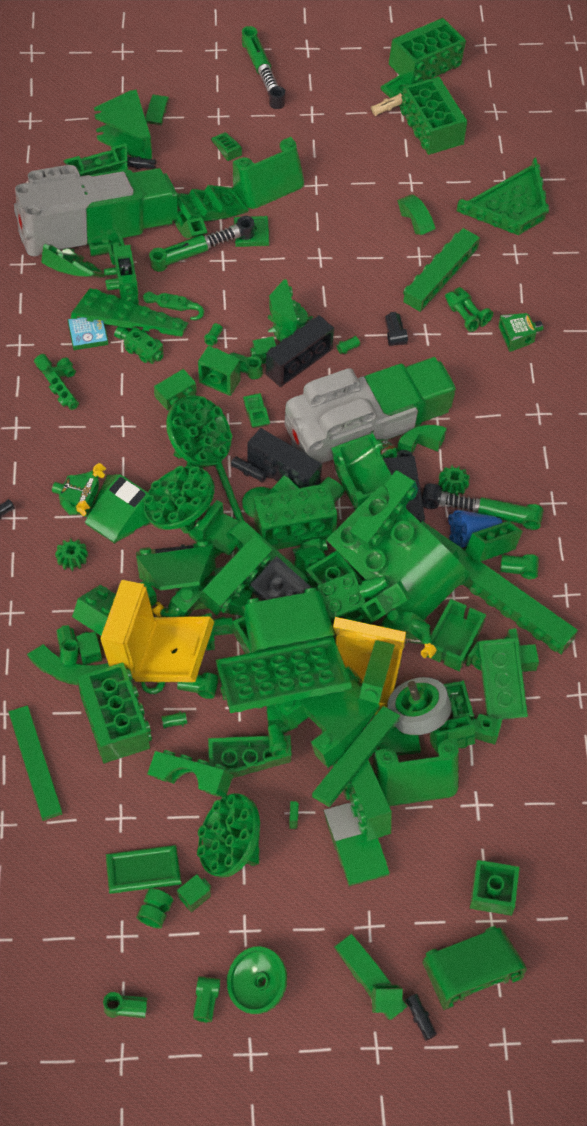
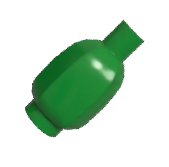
M313 538L304 541L300 547L293 548L294 556H296V550L317 546L324 553L325 550H328L326 539Z

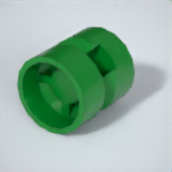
M148 889L144 898L145 905H141L136 918L147 926L161 929L166 919L165 912H169L174 901L173 898L161 890Z

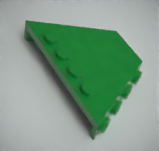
M536 157L533 158L531 166L468 201L460 199L456 211L518 236L543 222L546 214L549 213V205L545 201L546 191L543 190V178L540 177V164H537Z

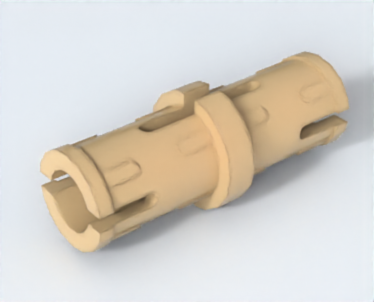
M400 93L390 99L386 98L383 102L371 106L373 115L377 116L401 105L402 94Z

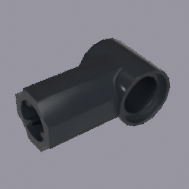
M390 312L385 316L389 346L408 344L407 331L403 328L400 314Z

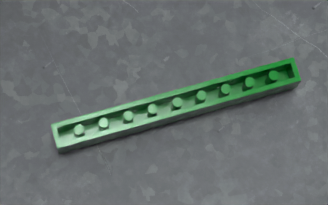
M424 521L421 522L449 551L453 547L457 550L459 554L458 561L471 573L460 585L468 588L473 595L481 597L489 606L495 607L504 617L516 622L520 628L526 629L535 639L547 644L552 651L562 655L576 637L578 630L482 562L473 560L465 550Z

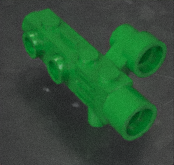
M46 354L38 355L34 359V363L49 381L50 385L48 387L55 395H59L57 399L63 407L68 406L70 410L76 409L79 402L61 378L62 376L70 378L76 373L70 359L67 357L62 358L58 361L57 366L53 367Z

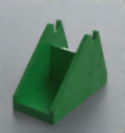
M137 89L130 90L94 107V111H101V113L95 114V119L106 124L96 129L97 133H103L97 136L98 141L110 147L127 143V155L136 158L141 156L144 159H152L151 136Z

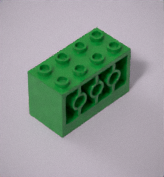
M441 18L392 39L388 64L398 75L402 76L401 78L408 85L432 79L462 64L466 40L444 18Z
M440 77L404 86L401 96V114L407 119L409 127H412L415 137L420 140L422 148L426 150L428 155L464 145L467 119Z
M320 484L254 497L253 521L256 532L276 550L300 546L304 541L313 538L327 539L336 530L337 512L329 484Z
M123 662L77 676L80 696L103 764L150 749L149 741H152L148 720H145L143 705L139 703L137 688L133 686L131 671L129 668H125Z

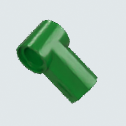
M234 352L230 353V355L240 359L241 372L246 373L250 379L261 378L263 369L260 357H246Z
M527 554L523 557L502 555L500 572L521 574L525 579H535L538 577V556L533 554Z
M64 625L57 629L56 635L60 649V661L64 665L70 666L76 664L78 660L79 644L76 641L74 629L69 627V625Z
M203 673L202 675H197L195 682H178L177 689L198 693L199 696L206 699H213L216 694L219 677L212 673Z
M205 976L198 977L196 987L197 999L193 1014L194 1020L204 1023L212 1022L215 1002L219 996L221 979Z
M110 992L103 1000L104 1012L111 1018L118 1016L145 1018L147 998L125 996L117 992ZM111 1001L119 1003V1006L115 1009H111L107 1005Z

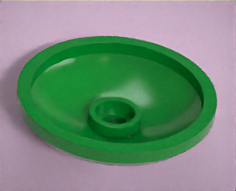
M251 947L241 952L232 962L227 976V989L232 1002L237 1008L250 1014H263L273 1009L282 999L287 987V970L283 960L276 952L265 947ZM266 979V983L263 986L262 981Z

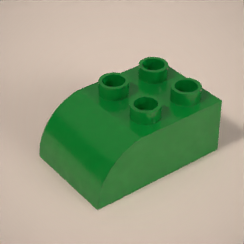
M380 485L326 540L366 580L385 575L389 580L390 586L384 590L401 581L411 598L394 609L396 611L412 612L424 620L471 573L407 509H405L402 515H398L393 527L385 532L380 544L375 546L372 551L354 540L349 530L360 516L369 517L377 515L388 504L389 494Z

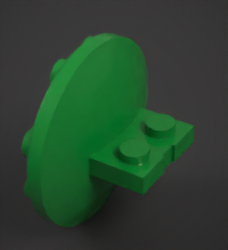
M196 395L185 396L171 406L167 415L166 428L169 440L175 449L173 455L178 459L182 457L188 463L198 467H211L221 462L229 453L232 439L230 426L222 409L205 397Z
M178 466L151 484L148 492L150 495L144 499V514L148 521L156 528L163 530L180 528L183 533L188 534L195 525L196 519L206 511L212 502L215 493L214 481L209 473L200 467Z
M233 793L227 795L226 799L216 800L207 814L203 825L198 829L197 856L200 858L203 868L209 874L226 878L236 874L245 864L251 866L259 864L260 816L256 804L245 795Z

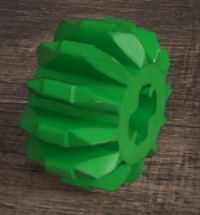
M451 465L450 469L445 467L443 472L439 474L438 481L442 491L455 494V496L458 493L463 495L465 490L469 488L470 480L466 469L460 470V465L457 468Z
M70 538L69 542L63 540L62 545L57 546L55 557L59 566H63L64 570L70 567L73 572L74 567L81 569V564H86L88 551L86 550V545L81 544L79 539L73 542V539Z

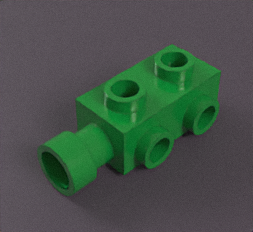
M120 326L115 330L114 336L119 340H124L125 350L130 354L135 353L139 355L142 362L153 364L155 361L159 362L163 358V344L158 339L149 336L144 330L134 327L131 331H128V328Z

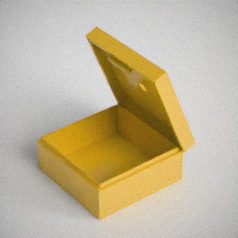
M121 580L100 639L109 666L123 662L125 668L130 669L132 678L136 682H195L214 621L211 617H154L147 588L144 587V584ZM177 648V652L172 654V651Z
M335 617L333 625L337 635L335 643L345 668L349 666L356 671L362 681L365 677L375 640L395 644L378 711L383 706L388 708V700L395 689L402 652L406 642V632Z

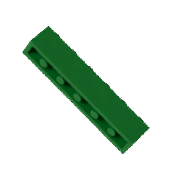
M464 228L459 233L456 232L452 240L444 245L442 251L434 256L433 261L424 267L423 272L420 275H416L413 283L410 286H406L403 291V302L421 312L475 253L479 246L480 237Z

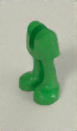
M461 287L456 288L454 292L451 291L445 294L451 311L459 312L465 321L464 326L469 332L476 331L479 325L484 327L492 319L493 311L490 308L480 311L472 302V297ZM465 307L470 311V313L472 314L471 316L466 311Z

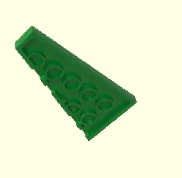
M89 288L71 313L72 319H77L78 316L87 318V321L90 322L102 320L108 325L132 329L133 326L143 327L144 331L156 329L162 334L180 337L183 336L188 327V322L180 318L168 316L163 312L151 310L146 306H140L132 301L123 300L115 295H109Z

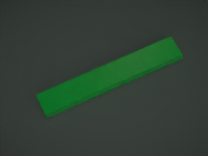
M28 705L8 711L42 821L62 815Z
M383 706L313 791L312 797L330 807L399 722L400 715Z

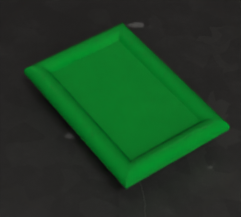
M177 845L106 854L109 894L182 884Z

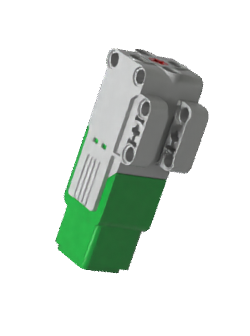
M64 165L31 171L28 173V183L19 184L15 187L16 203H14V210L18 221V232L30 256L41 255L45 243L52 244L58 249L119 239V237L125 238L140 235L144 229L170 225L174 220H177V192L167 173H163L160 168L139 172L122 169L80 177L75 166Z
M431 357L406 367L404 364H397L357 378L353 369L349 368L307 383L302 395L291 398L286 403L284 425L291 437L294 448L318 462L324 463L333 460L331 448L371 433L374 434L376 440H388L405 434L409 430L420 426L422 422L447 414L452 407L456 388L443 363L437 361L436 357Z

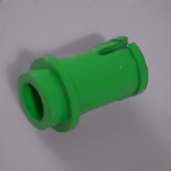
M214 323L209 333L205 335L204 341L207 345L213 346L217 344L218 337L223 331V327L220 324Z
M353 336L346 341H340L337 344V350L340 354H347V351L359 347L360 341L357 336Z
M179 711L176 714L161 716L164 729L179 725L184 727V724H187L185 712L181 713Z

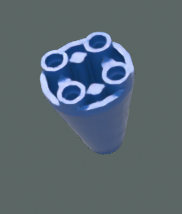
M456 510L448 516L451 530L449 540L464 548L468 546L472 533L501 524L502 520L491 515Z

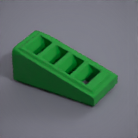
M226 132L211 138V141L227 161L242 155V147Z

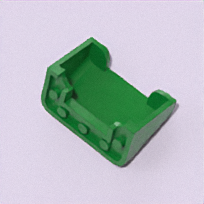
M291 136L280 142V150L282 152L255 164L247 157L233 161V188L248 208H259L303 188L304 175L296 142Z
M373 433L331 448L337 476L342 486L346 489L345 492L354 510L380 485L386 489L385 484L392 476L381 456L380 450L383 449L380 439L376 440Z
M309 588L304 590L305 593L264 601H259V598L247 600V604L243 605L242 608L251 653L334 636L333 625L321 591H317L316 588Z
M456 738L444 740L439 744V757L398 762L397 755L393 750H375L372 769L389 807L450 798L457 793L459 788V748Z
M492 926L484 931L485 933L439 951L432 949L426 953L422 963L443 1011L454 1007L453 1002L459 999L463 1001L466 996L501 982L506 984L510 978L512 983L523 979L527 968L502 928Z

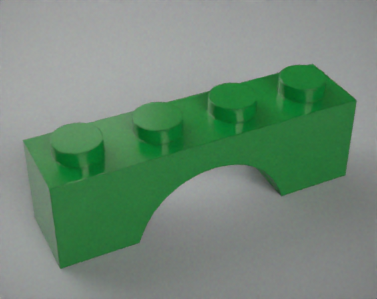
M397 470L385 484L389 494L386 508L374 516H360L349 530L354 540L371 551L380 544L382 536L393 527L395 519L398 515L403 514L408 502L413 500L418 492L416 482Z
M164 750L163 753L155 751L147 775L174 784L182 775L194 773L198 779L199 790L226 799L233 778V774L226 771L227 767L215 764V767L209 766V762L201 759L194 762L192 761L193 758L182 754L179 758L175 756V753Z

